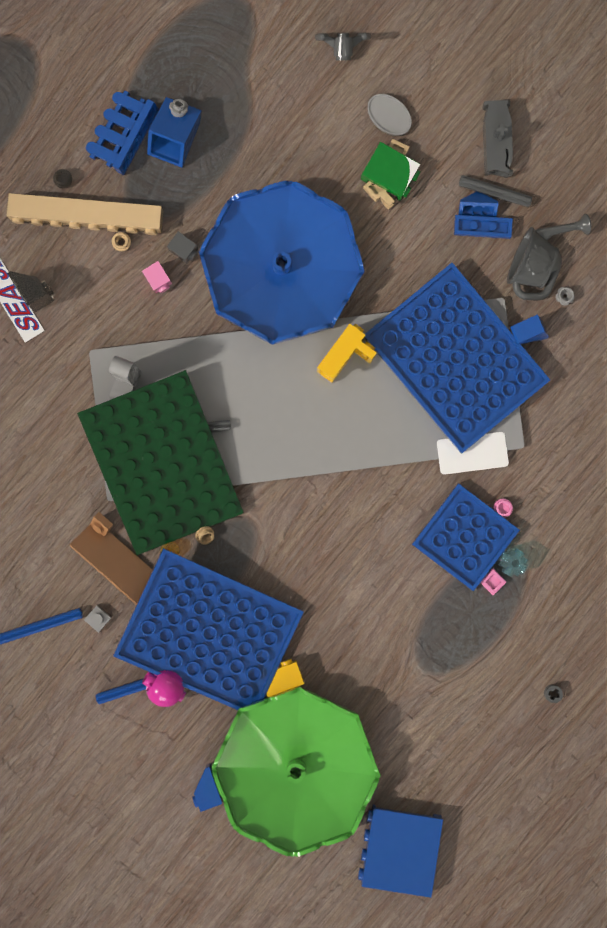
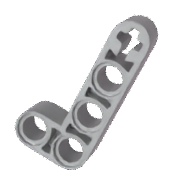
M114 356L109 367V373L116 380L110 392V398H116L136 389L141 377V370L135 363Z

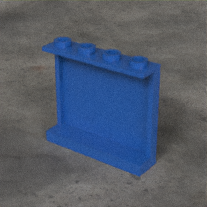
M373 804L372 810H368L367 822H370L369 829H365L364 841H367L366 849L363 848L361 860L364 861L363 868H359L358 880H361L362 887L432 898L443 824L442 816L437 814L427 816L376 808V805Z

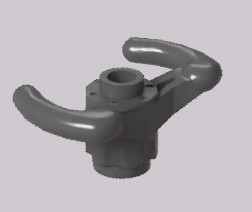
M317 33L315 35L317 41H325L334 48L336 60H351L353 47L362 40H370L372 38L370 33H358L354 37H349V33H338V37L335 38L326 33Z

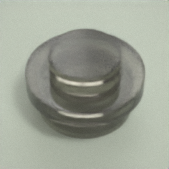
M66 169L57 170L53 176V181L59 188L69 187L73 180L71 173Z

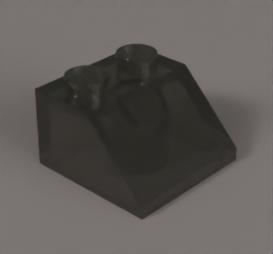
M12 271L7 273L26 305L34 312L54 301L52 297L54 292L45 280L41 281L37 277Z

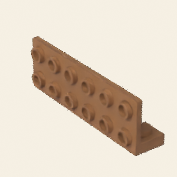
M98 512L93 517L90 525L71 542L70 547L137 605L153 570L109 532L113 524Z

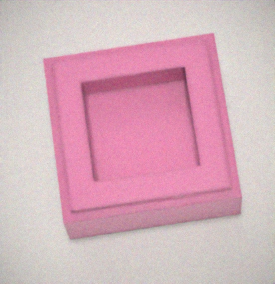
M492 568L480 583L494 595L506 581Z

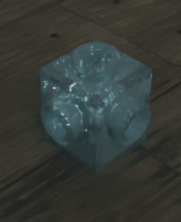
M516 548L514 551L508 549L507 552L504 551L500 556L498 566L502 567V572L510 577L512 575L519 576V574L522 575L526 571L528 559L524 558L525 553ZM514 559L518 561L515 567L512 565Z

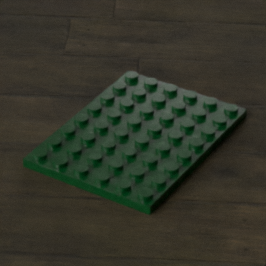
M186 370L77 413L136 555L195 533L201 527H210L244 513Z

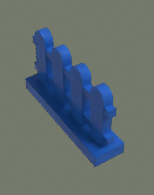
M127 91L113 94L112 100L117 106L114 110L109 108L104 111V118L108 122L106 126L98 125L95 128V134L99 137L97 143L89 142L86 145V150L90 154L89 157L95 160L97 157L106 161L108 167H113L122 175H125L159 111L153 101L149 99L146 101L142 98L138 101L129 97L130 93ZM122 108L133 112L131 118L120 113ZM114 124L124 128L122 134L111 130ZM105 141L116 145L113 151L103 147Z

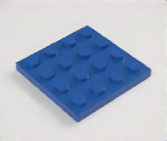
M458 483L412 545L474 591L520 530Z

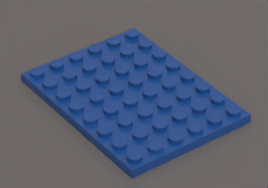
M450 263L365 333V339L368 343L375 347L378 355L461 454L550 381L521 344L517 345L513 334L453 263Z
M163 548L113 656L155 675L161 674L160 671L163 670L173 671L182 678L183 687L238 710L241 707L264 699L304 612Z

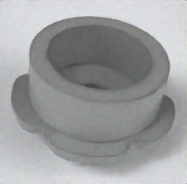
M175 99L170 103L169 108L173 116L183 117L188 111V104L181 99Z
M561 287L557 290V302L564 306L573 302L574 293L571 288Z

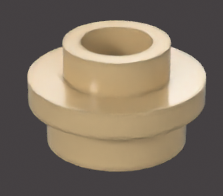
M119 232L113 236L112 245L117 251L123 252L129 249L131 239L126 233ZM124 239V245H119V240Z
M209 526L201 527L196 532L195 538L203 545L209 544L214 539V531Z

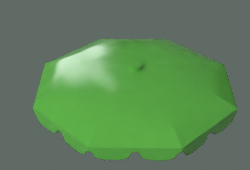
M300 686L239 708L211 767L215 783L223 798L224 807L233 829L253 841L264 843L267 847L280 854L292 857L313 852L321 846L332 845L352 836L360 824L366 806L371 800L381 776L358 713Z

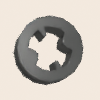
M552 684L545 688L544 696L551 703H558L563 697V692L561 688ZM554 689H557L556 693H558V696H554L551 699L549 691H554Z

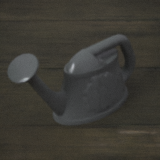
M584 214L575 223L536 230L533 227L528 229L518 246L507 276V283H513V291L516 296L523 300H544L550 295L561 269L562 257L559 249L551 245L548 240L553 235L573 230H581L584 234L589 235L592 226L587 214ZM520 284L540 289L545 286L541 293H526L522 291Z

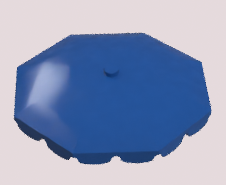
M293 181L277 182L260 190L253 189L231 197L221 210L216 224L208 233L199 252L216 314L271 345L333 328L364 274L363 262L347 211L337 203L325 197H320L306 186Z

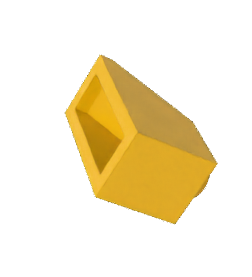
M287 659L281 662V666L278 667L267 690V697L304 684L297 660Z

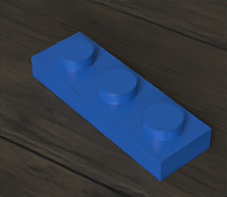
M455 215L454 235L511 239L513 218Z

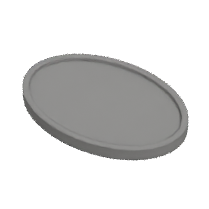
M376 94L370 98L367 107L368 114L378 129L392 136H402L408 133L412 122L410 113L403 103L387 94Z

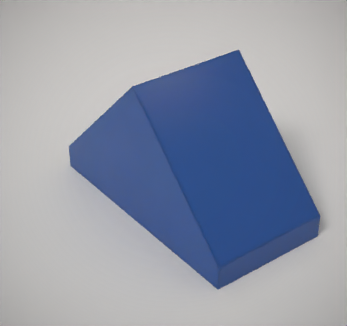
M538 314L510 327L517 345L549 338Z

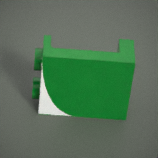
M380 142L364 169L361 180L366 183L370 181L397 196V200L401 201L402 197L406 198L411 190L409 185L412 180L416 182L421 173L418 170L420 164Z

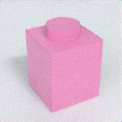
M158 261L142 271L155 293H163L170 288L169 285L172 283Z

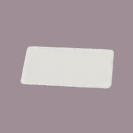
M503 432L485 434L462 454L449 439L437 441L440 471L442 474L506 467L509 464L505 434Z

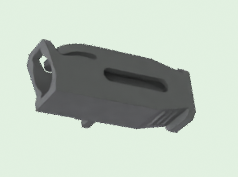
M509 100L485 101L482 106V110L486 111L483 120L485 176L496 175L508 178L513 174V170L509 169L513 157L512 120L508 109L510 107Z

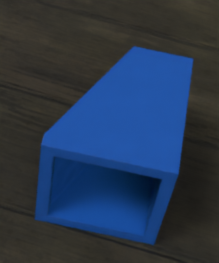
M166 97L149 128L147 155L182 168L200 125L202 110L188 106V111L183 117H175L169 108L173 99Z

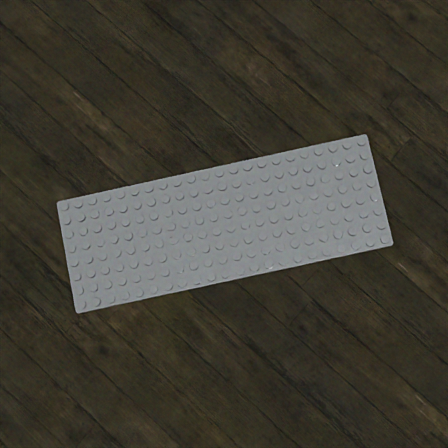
M503 298L484 300L509 330L505 300ZM391 312L339 318L333 328L274 345L244 330L95 349L89 352L95 405L111 400L110 392L116 379L109 373V367L114 356L135 363L141 370V377L136 389L186 370L207 422L230 420L231 430L212 432V435L233 486L439 459L437 441L448 439L377 352L371 363H368L354 353L333 383L317 372V367L349 324L353 326L357 324L364 330L363 333L365 334ZM519 407L487 432H503L505 434L507 450L522 449L524 447ZM105 481L107 500L114 501Z

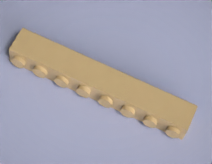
M9 193L7 217L15 224L31 222L32 225L42 226L43 223H48L53 227L69 225L70 228L80 229L81 226H84L90 230L107 228V231L110 232L126 230L127 233L136 234L138 231H143L147 235H156V233H162L163 209L162 206Z

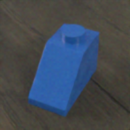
M211 763L206 765L195 789V796H192L196 808L199 807L200 812L223 804V798L218 791L213 777Z

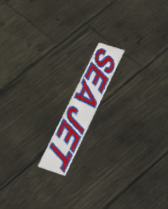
M0 259V302L24 342H27L42 333L44 329Z

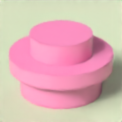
M499 499L495 502L493 510L503 518L511 515L513 506L509 500Z

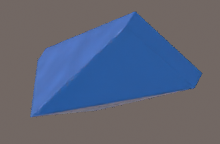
M474 192L460 200L458 215L497 217L498 201L483 193Z

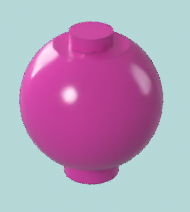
M170 670L160 671L161 674L159 675L147 672L142 684L146 686L147 696L152 703L160 707H170L183 700L186 694L184 691L185 687L182 685V678L177 673Z

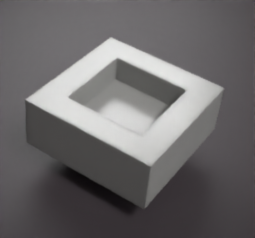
M96 605L84 621L99 633L112 617Z

